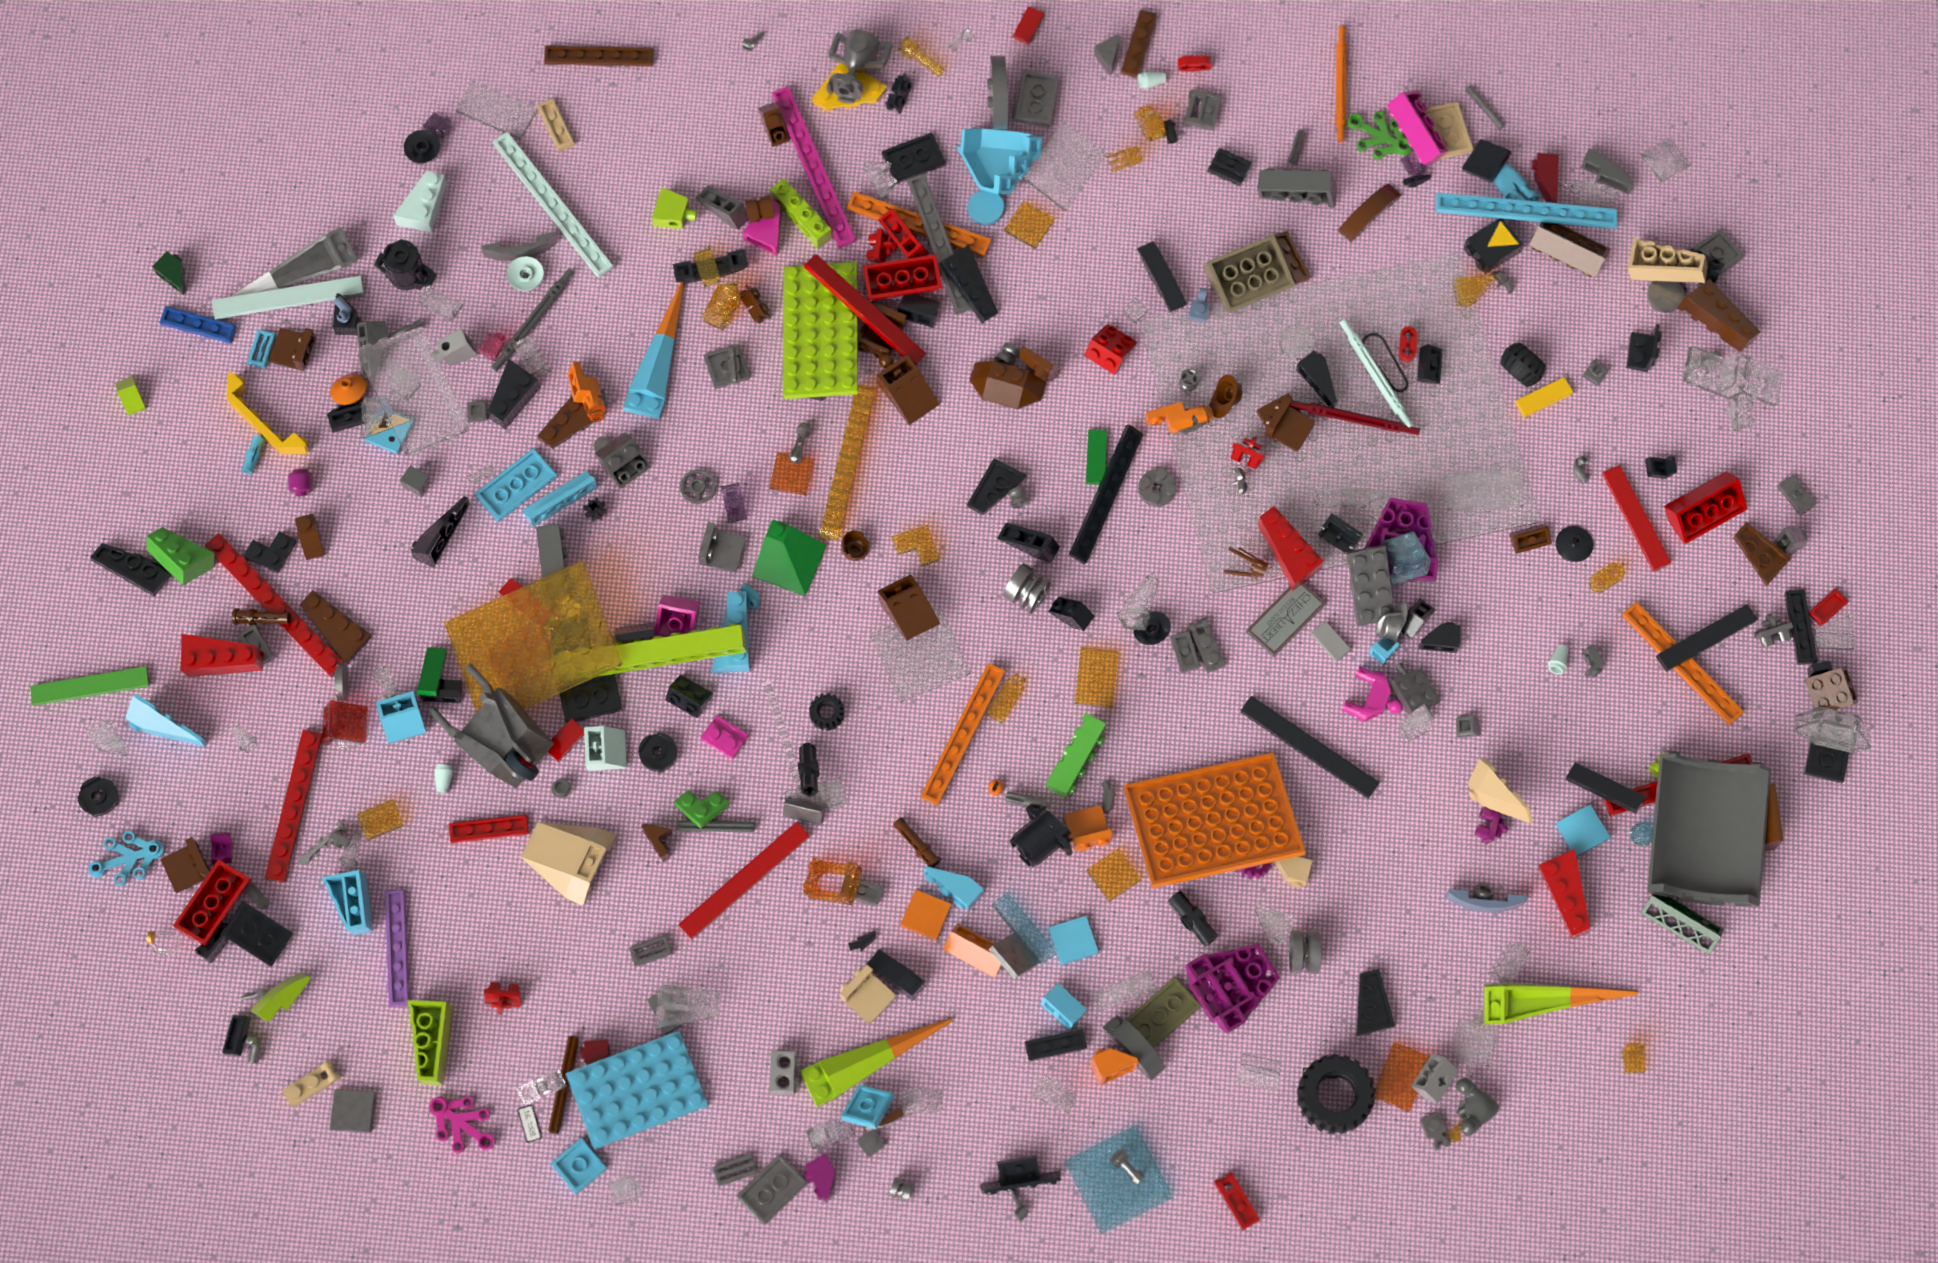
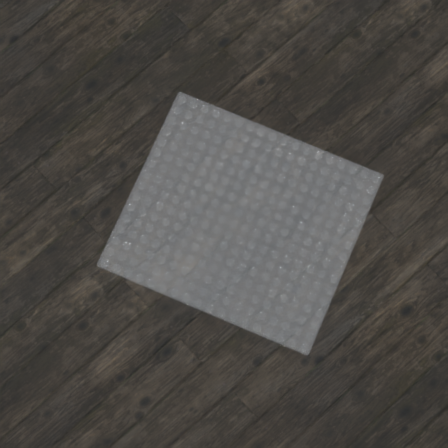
M1459 253L1295 286L1231 313L1226 311L1222 302L1210 304L1206 323L1189 320L1190 309L1140 319L1139 326L1161 407L1177 402H1182L1185 410L1186 408L1202 405L1207 416V424L1186 435L1181 432L1170 433L1169 430L1168 433L1208 581L1213 593L1286 578L1280 564L1273 555L1271 547L1268 546L1257 525L1259 517L1273 506L1279 510L1322 558L1324 563L1321 570L1348 565L1347 555L1318 536L1321 527L1330 514L1333 513L1363 533L1361 541L1354 550L1363 549L1390 497L1428 504L1432 525L1431 534L1432 539L1435 541L1434 546L1537 524L1541 521ZM1346 319L1354 333H1357L1362 341L1370 333L1380 334L1385 339L1409 382L1408 388L1404 392H1394L1406 409L1405 413L1414 425L1413 427L1420 428L1419 435L1391 432L1309 414L1308 411L1300 410L1301 413L1313 419L1315 425L1299 451H1293L1279 442L1275 443L1274 439L1265 435L1266 427L1256 413L1257 409L1287 393L1291 395L1294 401L1307 404L1312 402L1328 406L1296 371L1297 363L1314 350L1318 354H1322L1326 359L1337 398L1335 408L1402 422L1400 417L1395 415L1348 341L1349 337L1340 325V322ZM1407 326L1413 327L1417 331V352L1411 362H1403L1398 354L1399 336L1401 330ZM1406 333L1405 336H1407V342H1409L1411 336L1410 333ZM1377 336L1368 337L1365 341V346L1396 389L1401 390L1405 388L1406 382L1383 341ZM1430 344L1443 349L1440 384L1417 381L1419 349L1424 345ZM1406 347L1404 352L1406 356H1410L1409 347ZM1188 368L1196 370L1199 375L1198 386L1193 391H1185L1179 384L1181 373ZM1226 374L1232 375L1236 382L1242 385V399L1237 405L1231 407L1227 415L1222 418H1215L1210 413L1209 405L1219 379ZM1253 436L1257 437L1256 443L1262 445L1260 450L1255 448L1252 450L1265 455L1264 462L1261 461L1255 470L1247 466L1251 457L1247 454L1243 455L1240 463L1232 460L1231 454L1234 442L1248 448L1249 446L1243 443L1244 438L1252 440ZM1237 467L1245 473V482L1248 486L1247 492L1240 496L1237 495L1239 493L1238 484H1232V482L1238 480L1235 471H1233ZM1232 547L1238 550L1240 547L1267 562L1268 566L1264 576H1258L1257 579H1254L1252 577L1224 573V570L1253 572L1249 570L1251 562L1229 551L1228 548Z

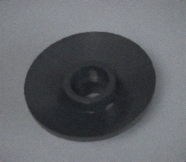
M417 130L409 134L405 139L404 153L414 163H428L439 154L440 141L431 131Z
M1578 526L1564 528L1559 532L1555 541L1558 554L1570 562L1584 561L1590 556L1594 546L1591 535L1585 529ZM1573 540H1578L1579 544H1574Z
M1149 612L1142 615L1135 622L1133 633L1136 640L1141 644L1155 645L1162 642L1169 635L1171 623L1165 614Z

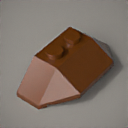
M996 361L974 363L969 379L982 400L1017 410L1041 401L1046 382L1030 371Z

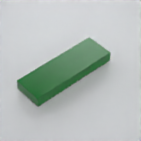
M1088 429L1086 484L1100 485L1104 476L1107 430Z
M427 647L417 687V695L437 696L447 656L446 648Z

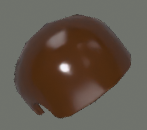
M849 531L842 538L841 551L848 560L860 561L869 553V541L866 540L863 532Z

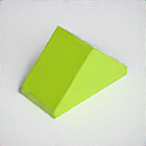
M133 376L115 383L117 393L128 416L146 409Z

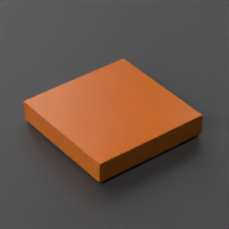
M915 889L900 926L937 941L952 904Z

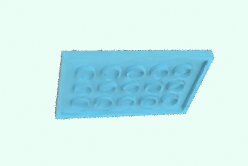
M680 1031L566 1073L594 1150L708 1106Z

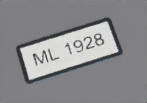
M533 1105L518 1108L517 1111L526 1142L529 1143L541 1139L542 1136Z

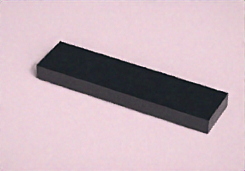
M1805 590L1785 591L1784 596L1789 623L1792 622L1793 625L1791 634L1797 665L1815 664L1818 660Z
M1576 762L1566 776L1567 781L1635 814L1645 801L1646 796Z

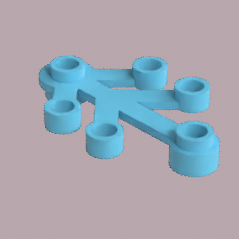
M126 831L123 834V840L127 844L133 843L141 847V850L133 851L118 844L111 837L106 838L103 843L104 847L110 851L114 850L123 856L105 862L94 861L89 865V873L95 878H101L105 875L106 870L125 864L121 873L114 877V882L122 887L126 885L127 878L137 860L144 858L141 866L133 871V875L137 880H143L153 859H158L163 855L164 846L158 840L144 841L136 837L131 831ZM132 835L131 840H126V837ZM113 841V845L107 847L108 842ZM153 846L157 847L155 852L150 851ZM98 865L99 870L93 871V868ZM143 871V874L138 877L137 872ZM120 877H123V878H124L123 882L118 883L117 880H118Z

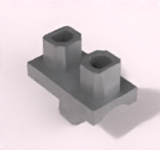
M1770 613L1765 616L1766 621L1761 622L1762 627L1768 626V628L1753 632L1754 637L1759 638L1762 646L1768 647L1775 644L1772 635L1776 633L1779 642L1790 640V629L1793 628L1792 622H1783L1776 625V623L1781 622L1779 616L1774 618Z

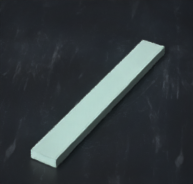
M361 276L215 299L212 300L214 318L221 319L331 301L336 299V293H340L344 298L361 296L364 293Z

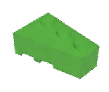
M164 527L147 535V551L182 585L214 568V552Z

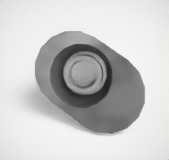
M1402 602L1395 612L1383 614L1377 624L1376 634L1391 640L1392 645L1397 643L1399 634L1407 619L1408 605L1406 602Z

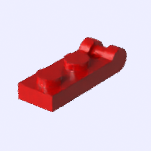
M1230 1171L1225 1174L1226 1177L1221 1180L1218 1178L1213 1183L1239 1227L1244 1231L1259 1222L1260 1218L1235 1176ZM1231 1184L1233 1189L1227 1191L1225 1186Z

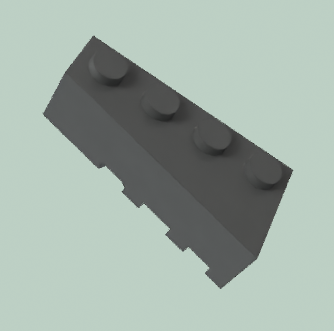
M559 524L537 526L536 532L545 603L567 602L569 597L572 596L571 585L567 583L570 572L569 566L565 564V559L568 556L567 549L563 545V540H565L564 528H561Z

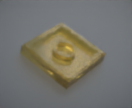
M1023 201L1004 228V232L1036 249L1054 223L1055 218Z
M1119 848L1087 869V873L1108 902H1111L1141 881V878Z

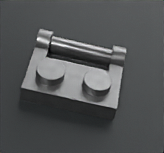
M1190 90L1188 95L1189 102L1186 115L1182 119V125L1213 131L1222 96ZM1200 99L1202 102L1198 118H1192L1196 100Z

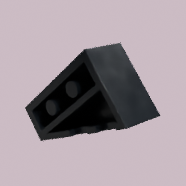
M510 359L507 361L488 409L490 419L505 430L540 389L538 379Z

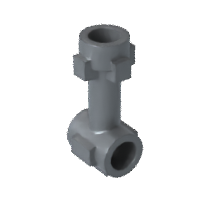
M1123 1149L1117 1150L1111 1156L1110 1162L1117 1169L1122 1167L1131 1176L1129 1181L1132 1184L1138 1185L1145 1178L1144 1172L1141 1169L1136 1171L1127 1161L1130 1157Z

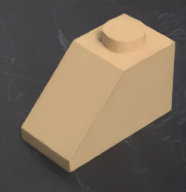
M1293 857L1274 862L1285 882L1290 883V886L1295 888L1306 886L1313 860Z

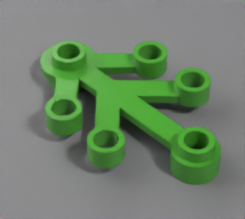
M1382 111L1375 112L1373 117L1380 131L1363 123L1362 116L1357 113L1349 116L1347 122L1349 128L1353 130L1360 129L1376 137L1368 140H1359L1356 146L1358 151L1365 152L1368 147L1388 143L1392 146L1374 149L1373 158L1375 160H1381L1383 156L1393 153L1401 156L1411 153L1412 147L1408 144V139L1404 138L1399 127L1392 126V124L1399 125L1396 119L1391 120L1389 125L1390 130L1395 133V139L1389 134L1384 120L1385 115ZM1376 152H1380L1382 155L1378 156Z

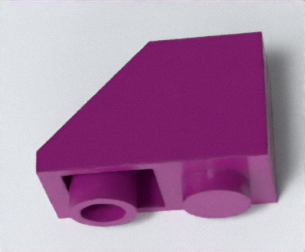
M824 1153L804 1165L806 1171L803 1174L808 1183L813 1182L816 1189L813 1191L819 1201L823 1199L827 1203L830 1199L836 1171Z

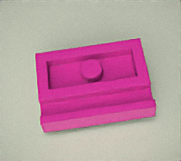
M716 715L700 738L726 756L734 759L749 735Z

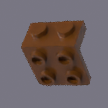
M1285 396L1282 402L1278 401L1274 411L1276 413L1274 416H1269L1267 419L1265 435L1297 452L1313 429L1315 421L1291 408L1292 400Z

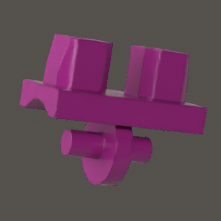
M1483 807L1479 814V818L1487 820L1486 826L1478 824L1474 835L1482 838V843L1484 844L1494 841L1495 837L1501 838V834L1508 833L1509 830L1504 825L1505 819L1500 818L1501 813L1487 807Z

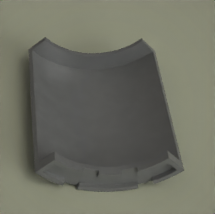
M1669 751L1668 754L1660 755L1648 893L1666 898L1670 894L1677 896V900L1724 906V903H1735L1736 907H1760L1771 768L1764 766L1762 762L1725 764L1712 759L1708 761L1697 760L1682 756L1680 752Z

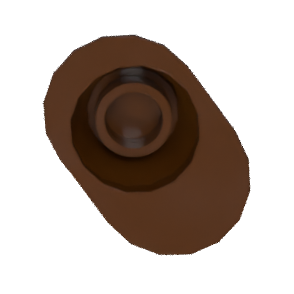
M1226 374L1219 379L1209 405L1210 413L1215 418H1222L1227 415L1231 407L1237 405L1242 399V385L1237 383L1232 375Z

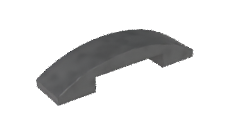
M552 232L536 235L537 242L501 249L500 243L497 242L481 245L483 256L498 261H514L519 257H535L552 248L557 242L555 234Z

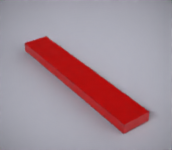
M1618 465L1604 471L1602 476L1652 571L1654 572L1669 566L1671 561L1621 466Z

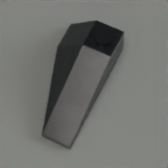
M462 497L429 527L417 541L413 542L411 546L413 559L432 568L435 567L470 505L468 497Z

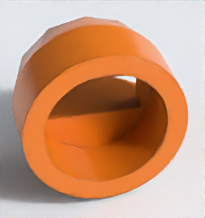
M997 779L992 780L988 785V791L993 796L1001 795L1004 790L1003 783ZM999 783L996 791L992 790L995 784Z

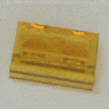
M394 799L357 813L367 841L404 827Z

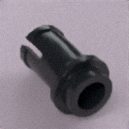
M1171 119L1162 122V129L1165 131L1167 144L1178 142L1179 139L1175 130L1176 123Z

